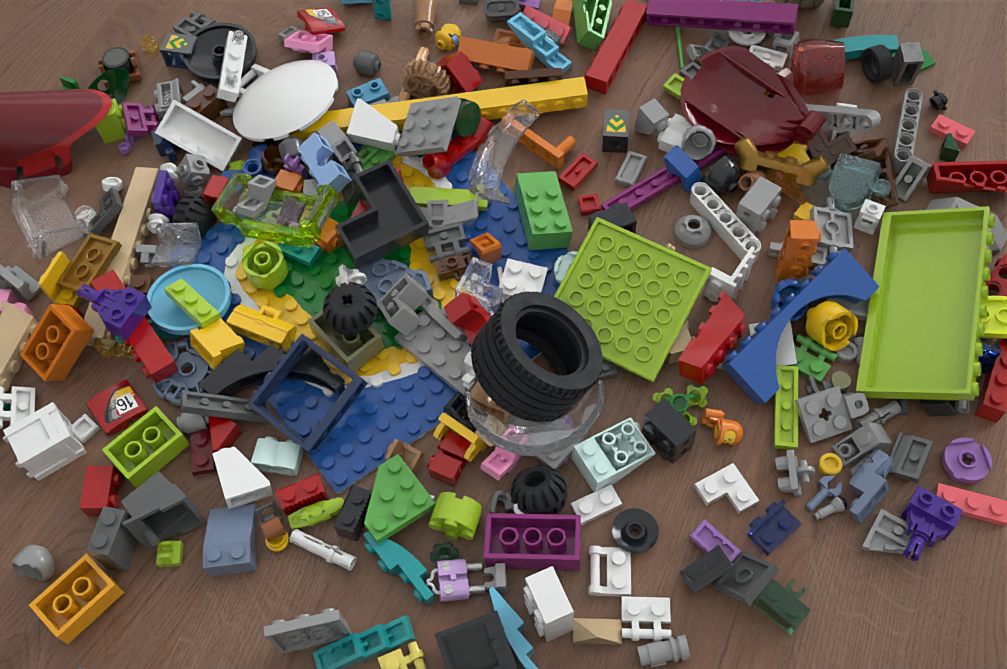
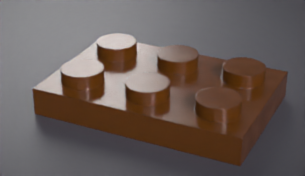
M562 68L505 71V86L509 87L562 79Z

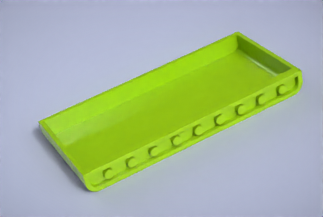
M989 206L883 213L873 280L880 287L870 296L856 393H863L866 398L973 401L975 396H979V383L976 382V377L981 375V363L978 362V357L983 355V344L980 343V337L985 336V325L982 323V318L987 316L986 304L984 305V299H988L989 295L986 281H990V268H987L988 263L992 262V251L989 250V246L994 243V234L991 232V228H995V215H991Z

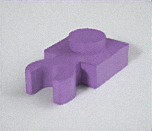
M287 153L283 160L285 171L296 172L302 176L303 181L307 180L308 175L305 166L300 164V157L296 156L295 159H292L290 154Z

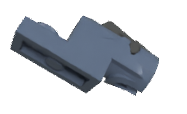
M877 448L868 453L851 469L853 477L850 479L849 485L851 491L860 498H856L852 502L850 513L853 520L859 524L864 522L890 490L885 478L894 463H892L891 457Z

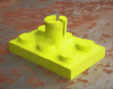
M988 296V299H984V305L986 304L987 316L982 318V323L985 325V336L980 338L1007 339V296Z

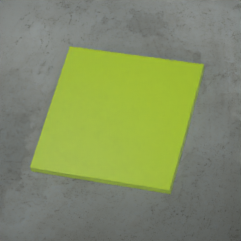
M596 217L554 297L571 306L587 321L600 343L604 360L654 383L712 268Z

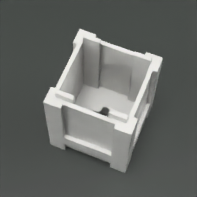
M53 402L3 430L6 435L3 437V440L7 443L10 442L17 456L18 462L15 463L16 466L27 469L29 472L26 474L30 478L35 477L38 481L87 453L81 441L75 436L70 420Z

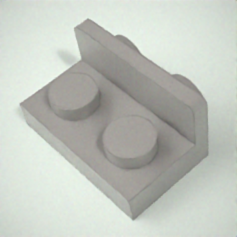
M0 264L1 280L27 301L31 300L42 290L38 282L18 266L11 269L9 266L5 268Z

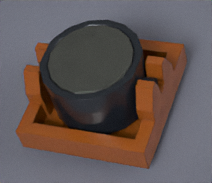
M114 47L107 50L98 59L101 74L114 68H125L129 72L130 82L142 79L136 48L126 50L122 47ZM103 80L105 87L108 88V81Z

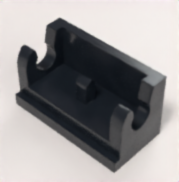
M717 545L681 570L680 573L693 594H696L734 568V565L721 547Z

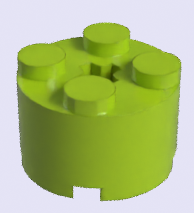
M263 241V244H252L242 255L243 269L253 286L272 291L285 280L289 272L280 247L273 242Z
M440 493L428 526L431 529L444 532L445 537L450 540L457 541L459 537L473 540L481 516L482 506L467 496L459 499L455 498L456 493Z

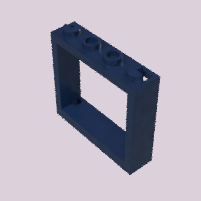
M301 334L296 341H292L289 351L278 359L276 368L265 376L262 386L252 393L253 397L247 405L307 452L315 454L367 386L368 382L304 334ZM310 347L350 377L352 381L306 440L266 409L264 404Z

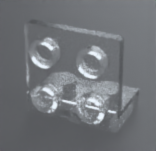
M197 222L157 224L155 229L160 246L151 261L152 266L192 265L202 245Z

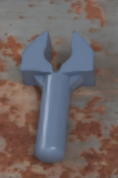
M823 476L817 483L820 486V491L805 505L807 510L813 511L826 497L834 498L839 496L842 492V482L836 488L828 490V484L835 476Z

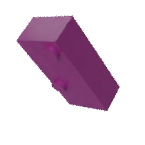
M487 513L484 545L486 568L495 566V563H505L506 569L545 570L553 566L554 570H581V515Z

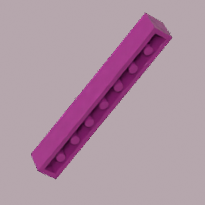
M649 0L646 18L648 25L795 34L798 4L736 0Z

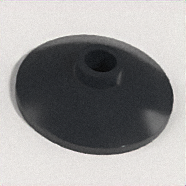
M631 508L622 511L614 519L612 536L616 544L624 551L643 553L650 550L657 542L659 527L655 518L647 511ZM636 531L639 535L634 537L630 533Z

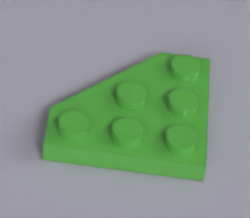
M399 454L379 465L364 522L365 528L377 545L433 510L436 504Z

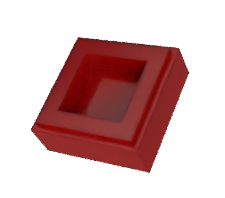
M597 194L578 196L581 216L592 215L597 211H601Z

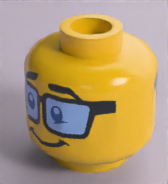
M444 24L435 34L436 45L441 50L452 51L460 43L461 30L455 24Z

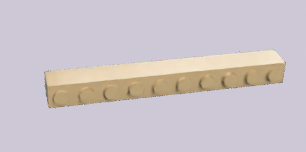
M135 168L123 208L111 238L118 241L122 247L105 273L114 270L125 288L129 286L131 275H134L139 265V255L135 252L137 244L144 245L145 238L149 234L147 223L150 221L148 217L151 214H155L152 199L159 173L158 168ZM90 302L84 320L95 331L86 346L110 348L115 335L107 330L99 313L92 309V302Z

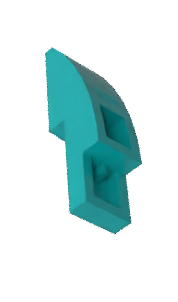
M369 532L363 534L366 543L363 545L371 555L375 553L380 560L377 563L384 573L389 571L393 577L398 574L406 585L410 583L415 589L412 593L420 603L424 601L429 607L436 601L434 594L424 583L429 578L428 571L410 552L389 539L377 545Z

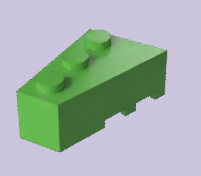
M572 0L577 43L594 51L604 39L613 0Z

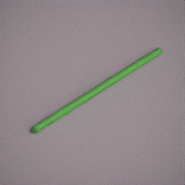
M675 27L681 70L685 67L680 27Z

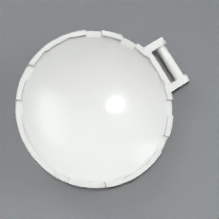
M316 60L294 61L271 70L254 64L250 67L251 70L241 78L237 96L239 99L233 111V123L243 137L258 142H264L265 139L273 138L276 141L289 137V133L297 129L302 131L316 122L333 103V95L338 91L336 74L328 64ZM258 76L246 89L243 88L251 79Z

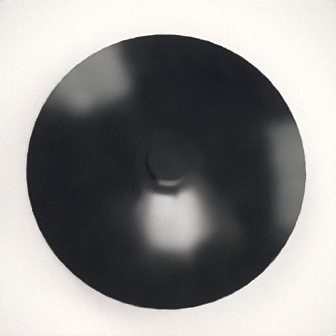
M215 23L200 28L192 34V36H197L198 40L191 55H183L188 71L201 81L219 83L226 39L229 31L247 36L242 77L251 69L250 67L255 64L257 59V46L251 33L245 28L232 23Z

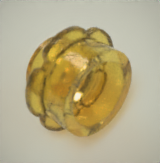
M144 36L140 41L143 51L153 52L158 47V42L153 36Z

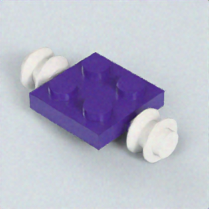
M173 163L162 164L158 173L152 199L156 213L149 215L148 219L150 222L147 223V228L154 234L164 233L167 231V226H172L176 204L180 200L179 190L174 185L178 181L179 168Z

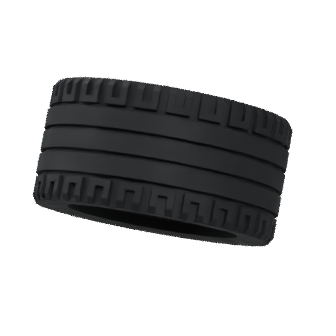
M526 291L510 296L485 323L472 343V366L481 387L498 406L523 420L550 422L560 418L597 383L602 373L603 356L601 346L587 321L564 301L541 292ZM517 339L523 340L541 351L552 364L556 375L535 364L523 351Z

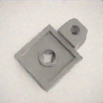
M834 386L795 400L808 443L853 429L849 418L852 419L864 415L869 411L865 394H841L839 386ZM823 408L825 411H828L826 420L819 418Z

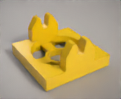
M442 413L438 418L441 422L433 436L440 441L451 430L466 438L472 443L464 455V458L469 462L480 451L484 452L488 447L478 435L446 413Z

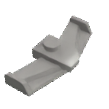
M477 198L450 207L448 200H428L427 208L419 206L429 223L430 229L459 222L463 223L478 218Z

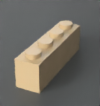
M2 300L0 308L3 309L0 316V387H4L5 393L9 389L15 374L20 369L21 363L24 360L20 353L38 325V321L32 315Z

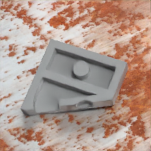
M881 509L860 549L903 554L914 529L909 536L906 535L907 522Z

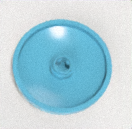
M187 264L173 268L160 276L149 289L147 298L152 308L148 314L152 322L162 331L175 335H190L191 330L195 328L202 329L165 294L164 288L181 278L220 313V318L226 314L232 297L229 283L219 270L204 264Z

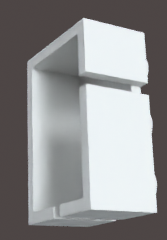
M553 566L526 577V587L523 588L525 593L524 603L530 615L534 613L535 615L534 625L539 637L544 636L546 642H549L573 631L574 611Z

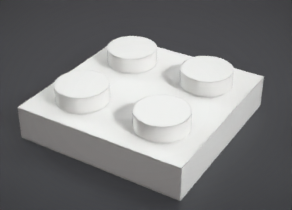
M507 259L497 296L508 299L510 296L520 292L542 293L548 268Z

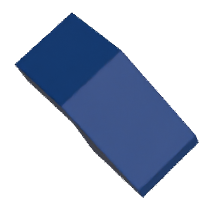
M677 145L663 157L668 173L680 176L684 191L691 193L692 186L697 182H701L702 177L699 166Z

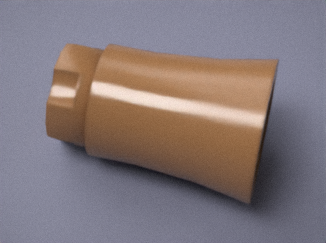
M413 0L415 34L420 38L432 36L437 8L436 0Z

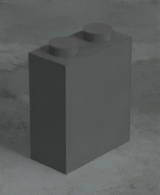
M103 506L86 552L105 568L128 572L139 543L133 534L122 524V522L130 519L131 516L125 510Z

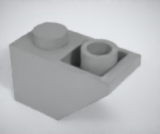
M333 120L317 130V133L325 138L334 151V157L339 164L348 159L350 153H357L348 137Z
M867 423L832 447L841 458L843 466H847L862 460L875 448L883 450L892 442L881 424Z

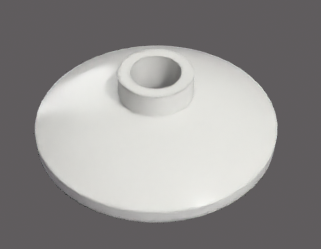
M729 30L730 38L734 42L745 46L760 43L766 35L765 32Z

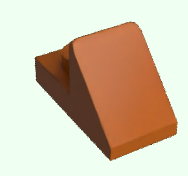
M487 232L470 239L471 246L478 252L483 267L501 260V243L490 233Z

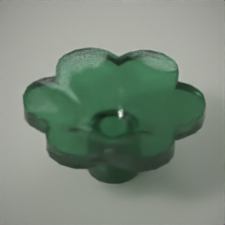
M451 542L435 544L433 551L430 553V560L435 562L436 566L437 561L454 560L459 557V550L454 548Z

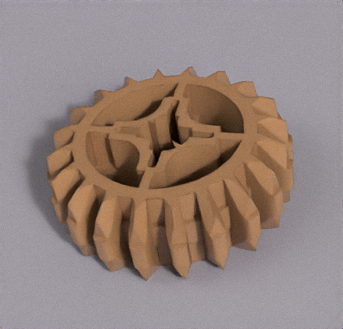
M419 58L418 60L413 59L411 62L408 61L401 72L400 82L402 87L406 88L405 92L411 93V97L414 96L417 99L448 95L451 86L450 76L446 74V70H442L440 65L437 66L434 62L431 63L427 59L423 61Z

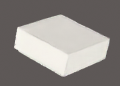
M86 414L71 425L75 436L83 444L100 430V427Z

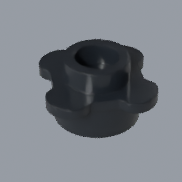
M937 90L933 91L934 96L929 98L930 104L937 111L940 109L945 111L947 109V97L943 93L939 94Z

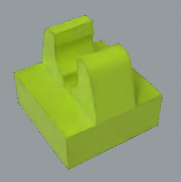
M182 541L159 542L156 565L158 567L182 566L184 543Z

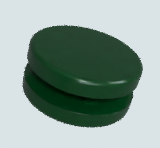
M459 98L461 104L452 133L468 137L479 126L481 110L476 102Z

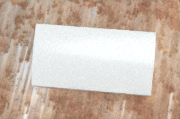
M176 100L172 101L155 132L193 155L204 156L207 163L223 172L244 142V139Z

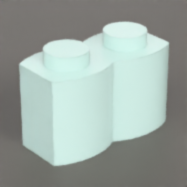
M273 437L258 438L251 463L262 472L297 476L304 451L293 440L278 442Z

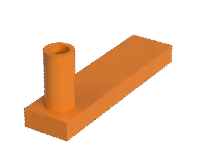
M507 113L501 118L502 130L558 170L564 166V155L576 145V140L572 136H567L558 146L554 147Z

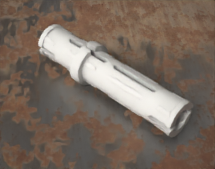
M295 529L290 536V543L323 557L330 564L335 563L351 571L357 562V557L340 550V547L326 544L313 536L303 533L299 529Z

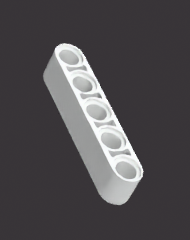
M695 183L691 189L690 204L709 222L713 230L741 261L751 246L754 247L755 251L752 255L755 256L753 262L755 263L761 249L760 241L706 183Z

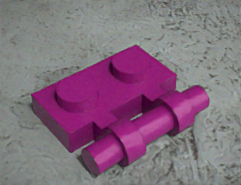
M122 103V112L128 136H147L148 130H157L160 123L157 120L158 115L153 105H148L147 109H143L142 103Z

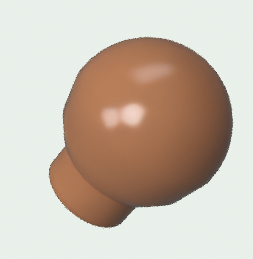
M756 170V172L748 171L740 178L739 186L746 194L760 176L768 180L766 174L760 170Z

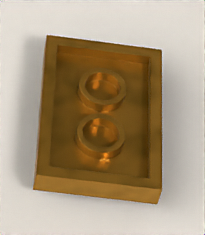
M89 233L57 281V284L74 292H77L83 284L94 289L90 281L104 275L122 245L116 240Z

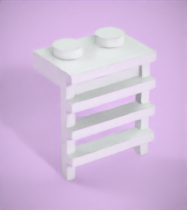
M751 246L732 276L712 267L703 295L710 301L719 303L718 296L723 291L732 300L736 299L738 291L742 290L744 282L749 279L755 256L752 255L755 248Z

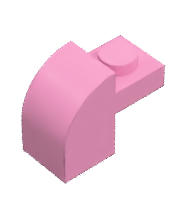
M510 426L498 438L495 450L482 462L480 469L499 481L506 473L510 474L525 452L529 438Z

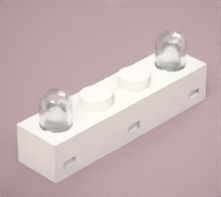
M241 30L229 31L217 92V98L236 102L239 93L247 36Z

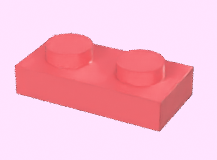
M940 114L929 129L930 133L945 139L948 133H952L957 145L964 149L976 132Z

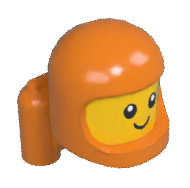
M705 408L703 415L700 417V423L713 428L715 445L720 446L724 443L734 446L738 444L743 436L742 426L734 420L724 419L725 413L722 410Z

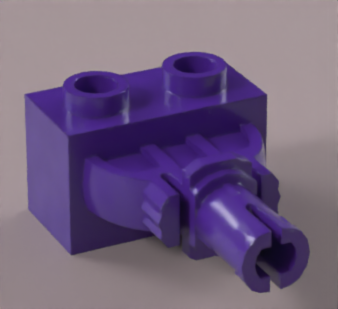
M83 284L77 291V296L92 302V309L99 313L107 330L126 341L152 308L146 294L129 286L125 290L104 288L97 291Z
M918 486L901 514V517L906 519L908 526L905 532L906 535L909 536L914 529L903 555L908 558L910 553L913 552L910 560L918 561L929 538L928 547H932L935 541L939 539L945 541L956 527L963 510Z

